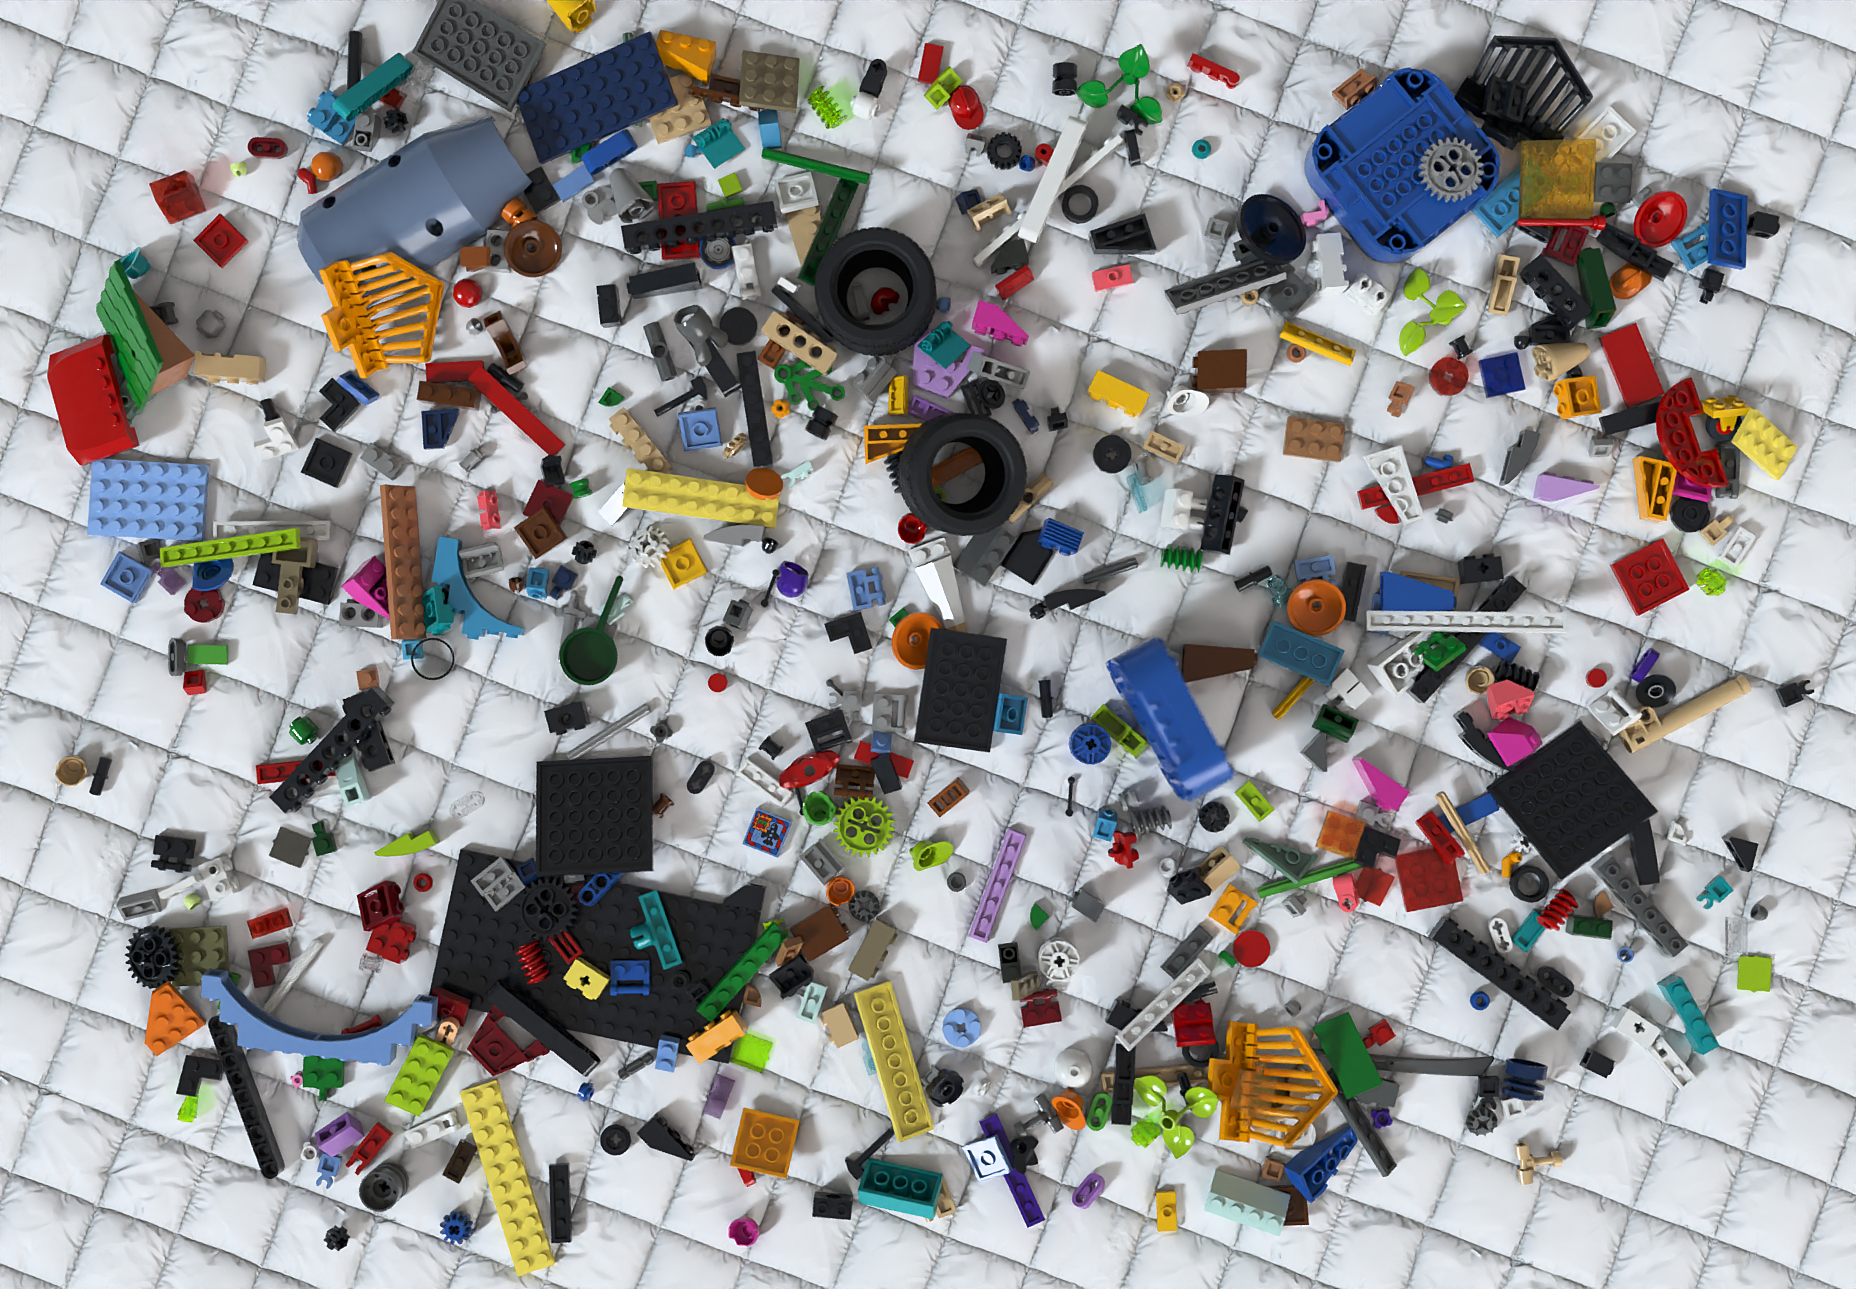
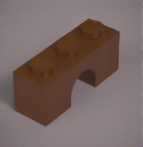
M419 381L417 400L427 404H445L479 411L482 393L474 388Z

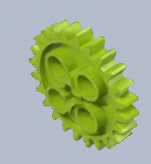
M875 796L872 801L869 798L862 800L859 797L858 801L851 797V804L845 801L844 805L846 808L839 807L838 809L841 814H835L839 821L833 822L834 825L838 826L833 832L839 833L835 839H842L839 846L847 845L846 852L852 849V855L854 856L858 851L860 857L863 856L864 852L870 857L871 851L877 855L878 848L884 851L883 843L890 844L887 837L893 838V835L889 832L895 830L894 827L890 826L895 820L889 819L893 813L886 812L889 806L882 807L883 800L876 803ZM857 808L864 811V816L860 819L855 818L853 815V811ZM874 815H879L882 818L880 825L872 824L871 818ZM848 819L859 823L867 821V826L879 829L880 833H876L868 828L862 831L860 825L850 823ZM850 826L855 827L857 835L849 836L846 832L847 828ZM872 833L875 836V841L867 843L864 836Z

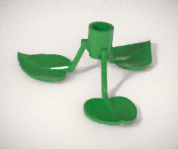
M1142 44L1120 55L1118 64L1125 73L1121 74V77L1109 89L1105 90L1104 83L1098 80L1087 81L1077 89V96L1085 104L1093 108H1101L1108 102L1107 94L1122 80L1128 85L1135 84L1136 103L1130 106V110L1138 114L1139 118L1146 120L1149 124H1157L1162 121V109L1159 102L1148 96L1142 97L1140 100L1138 97L1140 83L1138 79L1145 77L1150 69L1149 59Z

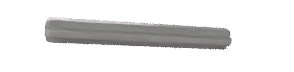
M643 704L566 754L568 759L577 760L651 712L649 706Z

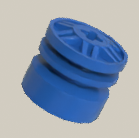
M1083 724L1073 730L1069 737L1068 746L1075 759L1084 764L1094 765L1107 758L1111 750V740L1104 728L1095 724ZM1093 739L1095 747H1091L1089 750L1088 746L1085 745L1086 741Z

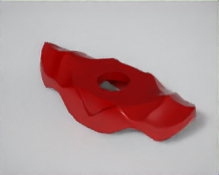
M831 750L804 754L795 759L787 769L781 772L779 786L782 788L809 786L829 774L838 764L840 756ZM808 765H812L815 768L812 776L804 774V768Z

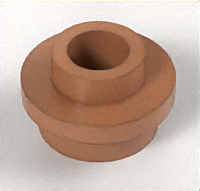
M1294 343L1287 349V358L1294 363L1301 362L1306 356V350L1304 347ZM1297 350L1299 352V356H1294L1293 351Z

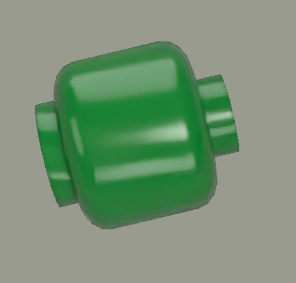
M299 716L289 725V734L300 745L306 743L310 745L318 738L316 734L319 728L308 717L302 718Z

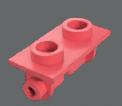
M483 490V492H478L479 510L485 509V513L480 514L481 527H483L484 531L501 529L496 491Z

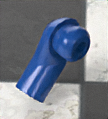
M1447 454L1443 456V460L1427 456L1424 465L1438 469L1450 468L1453 465L1452 461L1454 458Z

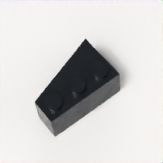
M1145 213L1091 230L1088 235L1094 254L1154 255L1157 250Z

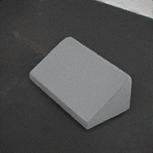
M156 889L121 897L117 903V908L124 921L162 911Z

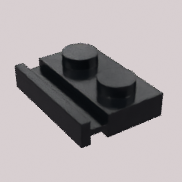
M541 166L527 173L532 182L524 190V193L536 214L561 201Z

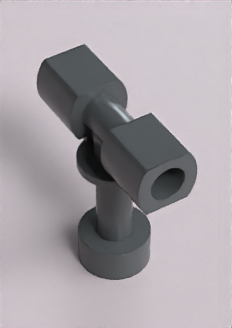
M1044 1093L1034 1098L1035 1103L1040 1109L1037 1111L1038 1115L1024 1124L1020 1121L1014 1125L1020 1138L1027 1136V1131L1041 1122L1044 1125L1048 1123L1054 1134L1064 1128L1057 1114L1054 1115L1052 1112L1051 1104Z

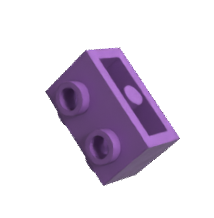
M346 1112L317 1131L315 1136L318 1148L330 1157H334L363 1138L364 1132L361 1122Z

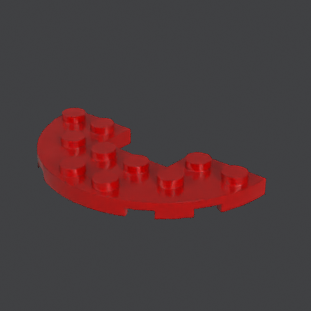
M1692 377L1684 379L1667 390L1659 403L1656 414V430L1659 443L1664 455L1672 466L1688 480L1704 487H1726L1729 483L1717 449L1701 452L1689 417L1699 416L1704 411Z

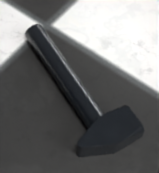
M701 376L690 381L694 389L655 409L656 416L658 417L697 395L707 400V389Z
M890 1129L880 1136L855 1161L847 1157L845 1158L848 1171L856 1180L864 1173L861 1165L894 1135Z

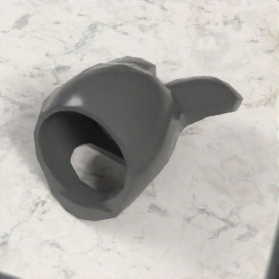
M692 305L685 307L675 314L674 322L676 328L683 337L693 344L698 364L700 366L708 365L712 357L706 344V339L709 337L717 347L724 348L728 343V335L721 329L713 326L709 315L701 306ZM694 314L691 318L681 323L685 316Z

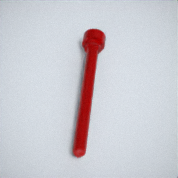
M1594 215L1590 219L1519 218L1517 225L1589 226L1593 230H1603L1606 226V217L1604 215Z

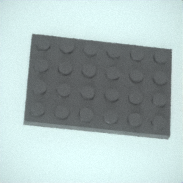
M439 0L412 53L511 112L518 100V95L523 91L547 44L475 0Z

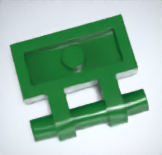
M1434 632L1428 640H1423L1413 650L1417 656L1424 653L1423 662L1436 672L1466 651V645L1453 635L1447 639L1444 638L1448 632ZM1435 643L1439 644L1434 649L1431 648Z

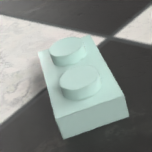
M812 981L807 986L796 1018L815 1024L828 986Z

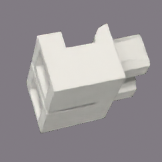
M1343 668L1323 693L1329 701L1339 696L1342 701L1336 706V709L1344 713L1355 710L1372 694L1361 682H1358L1359 680L1348 668Z

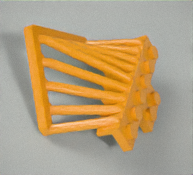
M384 252L381 255L349 263L348 260L333 261L319 270L333 306L321 315L334 350L341 351L347 346L349 347L360 378H367L377 370L388 369L387 363H427L431 360L444 290V283L392 252ZM388 262L390 264L359 274H353L354 270L378 263ZM399 269L403 271L363 285H357L360 281L396 272ZM411 277L415 278L414 280L362 297L367 291L404 279H410ZM424 284L427 285V287H423L421 289L412 291L410 293L398 296L396 298L366 308V306H368L376 300L418 286H423ZM431 294L430 301L426 304L370 319L380 311ZM428 311L427 319L423 322L375 332V329L383 324ZM425 329L423 338L420 340L379 343V340L385 337ZM421 347L420 355L384 356L383 353L390 350Z
M1228 1021L1225 1060L1209 1058L1207 1088L1215 1092L1219 1099H1222L1219 1139L1250 1143L1251 1138L1290 1148L1338 1094L1337 1088L1298 1027L1284 1026L1258 1029V1024ZM1290 1034L1293 1041H1257L1259 1036ZM1299 1049L1303 1056L1256 1054V1050ZM1255 1062L1308 1064L1312 1071L1257 1067ZM1254 1075L1319 1080L1322 1086L1254 1079ZM1257 1087L1322 1095L1315 1100L1253 1092V1089ZM1253 1100H1259L1290 1105L1306 1106L1310 1108L1306 1111V1113L1285 1109L1260 1106L1252 1103ZM1252 1112L1296 1119L1298 1121L1294 1126L1254 1118L1252 1117ZM1251 1125L1287 1134L1283 1138H1278L1251 1130Z

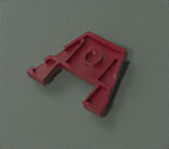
M494 1004L467 1047V1050L492 1076L501 1074L515 1068L519 1064L532 1061L534 1058L541 1055L544 1056L550 1052V1049L538 1039L522 1050L498 1025L497 1022L506 1014Z

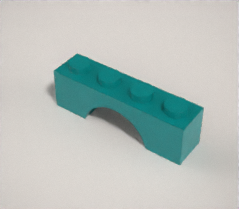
M1673 974L1658 982L1657 985L1665 1000L1674 1008L1683 1022L1686 1030L1685 1035L1693 1050L1704 1055L1720 1046L1682 977Z

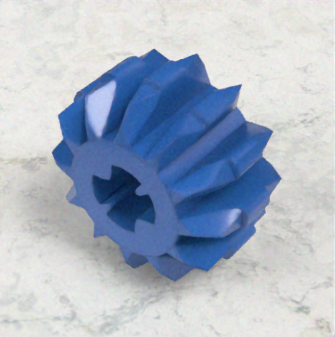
M451 1211L450 1216L445 1215L443 1217L444 1221L440 1223V1227L443 1229L440 1231V1234H446L444 1241L451 1239V1245L455 1241L458 1244H462L463 1240L467 1241L470 1238L469 1234L473 1232L470 1226L473 1224V1221H467L469 1214L463 1217L462 1211H459L457 1214L455 1211ZM456 1225L459 1226V1229L457 1230L454 1229V1226Z

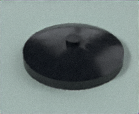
M1257 194L1248 198L1240 206L1236 217L1237 230L1245 246L1256 257L1273 265H1286L1302 254L1306 245L1305 228L1298 214L1286 202L1272 195Z

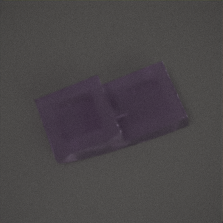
M717 1074L702 1113L721 1119L735 1080Z

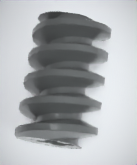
M1161 806L1160 812L1157 807H1154L1152 813L1149 808L1145 810V814L1142 810H1138L1137 816L1134 811L1130 813L1133 833L1137 830L1140 835L1142 828L1149 833L1150 827L1153 828L1154 832H1157V826H1160L1163 831L1165 824L1168 825L1169 829H1172L1169 810H1166L1165 806Z

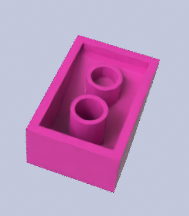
M1354 757L1352 761L1371 797L1376 800L1375 804L1383 810L1390 811L1391 809L1397 811L1410 792L1363 758Z

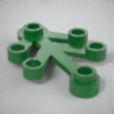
M804 361L792 366L781 364L774 371L775 379L779 383L785 384L790 395V402L794 405L801 402V396L799 393H796L791 381L799 383L807 399V406L811 411H814L815 408H811L810 403L816 402L818 406L819 403L814 399L810 388L829 394L835 401H840L845 397V390L841 385L831 387L814 381L813 379L823 375L816 369L803 376L794 374L804 368H812L811 366H806ZM832 367L830 368V370L828 371V373H827L826 375L831 374V372H832ZM782 371L787 372V376L784 378L780 376ZM836 390L841 391V395L839 397H836L834 395V392ZM794 395L799 397L797 402L792 401Z

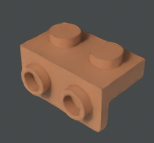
M1361 68L1333 90L1332 96L1348 110L1376 89L1377 77L1375 75L1370 76Z

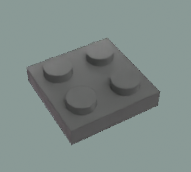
M1594 163L1591 202L1630 203L1633 164Z

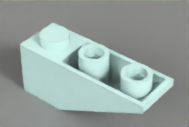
M353 749L352 754L347 758H343L339 762L341 765L336 769L339 788L346 807L371 799Z

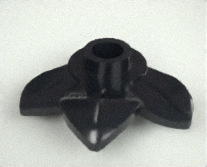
M1033 1136L1017 1137L1010 1143L1013 1165L1020 1174H1025L1026 1165L1038 1164L1034 1149L1039 1141Z

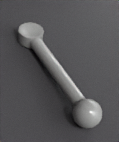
M1577 719V720L1574 721V725L1577 724V723L1580 722V721H1581L1582 724H1583V722H1582V720ZM1587 728L1594 738L1600 742L1602 747L1608 746L1607 740H1602Z

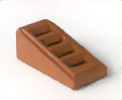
M957 777L928 801L927 804L940 818L966 797L970 790ZM954 786H956L961 791V794L955 789ZM949 790L955 795V799L948 793ZM944 795L950 803L947 804L941 796ZM938 800L944 806V809H941L935 801Z

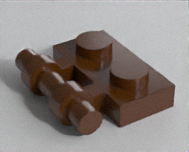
M837 764L835 784L842 785V788L835 787L834 795H840L841 798H847L848 796L859 797V799L873 798V790H866V787H874L875 772L873 767ZM849 785L860 786L859 789H848Z

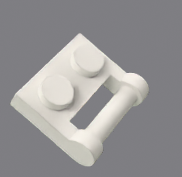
M1612 688L1605 696L1588 706L1591 714L1613 736L1636 722L1642 716L1638 709H1634L1620 695V691L1617 688ZM1615 700L1629 716L1625 718L1610 702Z

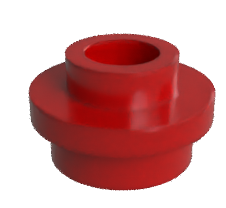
M420 873L415 876L413 885L417 891L426 892L432 888L433 879L427 873ZM422 879L427 881L425 886L421 884Z

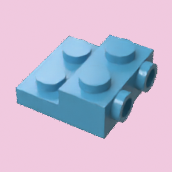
M328 89L327 92H322L319 95V104L316 108L310 109L307 121L344 146L354 131L356 118L346 122L332 109L333 102L339 96Z

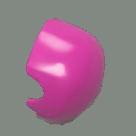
M740 1217L730 1224L728 1236L734 1239L738 1246H750L759 1237L758 1224L752 1218Z

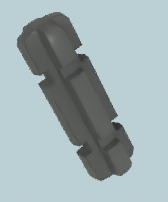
M647 1053L642 1059L639 1058L618 1071L619 1077L624 1080L630 1074L633 1075L645 1068V1065H650L654 1062L651 1053Z

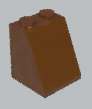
M1247 349L1198 351L1192 357V368H1195V376H1192V387H1195L1196 391L1203 393H1241L1246 388Z

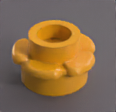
M775 400L774 405L771 406L772 413L777 418L787 416L790 412L789 403L786 400Z

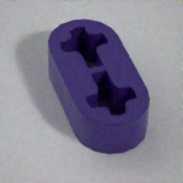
M1649 648L1630 673V677L1638 683L1642 681L1659 658L1660 653L1653 648Z

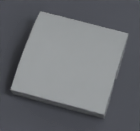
M503 857L497 859L471 880L481 896H484L497 912L527 887Z

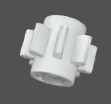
M1518 829V834L1511 835L1514 838V842L1510 844L1516 845V851L1518 852L1523 848L1524 852L1529 853L1528 848L1533 846ZM1523 837L1526 838V841H1524V844H1521L1520 841L1523 840Z

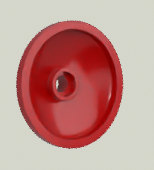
M1665 190L1651 195L1642 203L1635 215L1633 226L1635 236L1641 239L1640 243L1651 248L1662 247L1679 235L1687 219V205L1683 197L1676 192Z

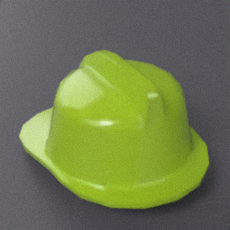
M921 840L913 848L909 849V853L914 860L913 867L917 871H922L946 862L953 853V845L948 841L933 843L929 840Z

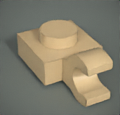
M1725 515L1719 522L1713 519L1699 533L1710 546H1714L1728 534L1725 528L1735 520L1731 515Z

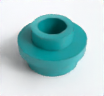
M1197 140L1192 146V153L1198 159L1207 158L1211 152V146L1206 140ZM1203 146L1205 151H1199L1198 147Z

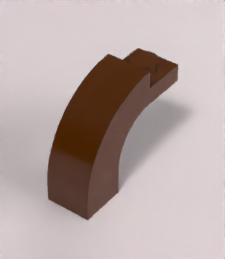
M501 311L484 318L485 327L494 340L509 375L521 372L527 367L526 364L528 363Z

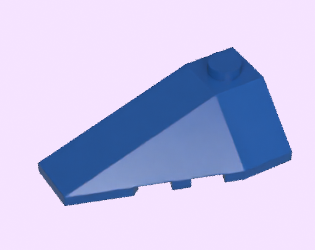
M1348 1125L1301 1151L1283 1166L1290 1182L1308 1202L1312 1203L1328 1187L1327 1181L1331 1175L1335 1176L1338 1171L1336 1167L1341 1160L1347 1158L1357 1143L1358 1139L1351 1126Z

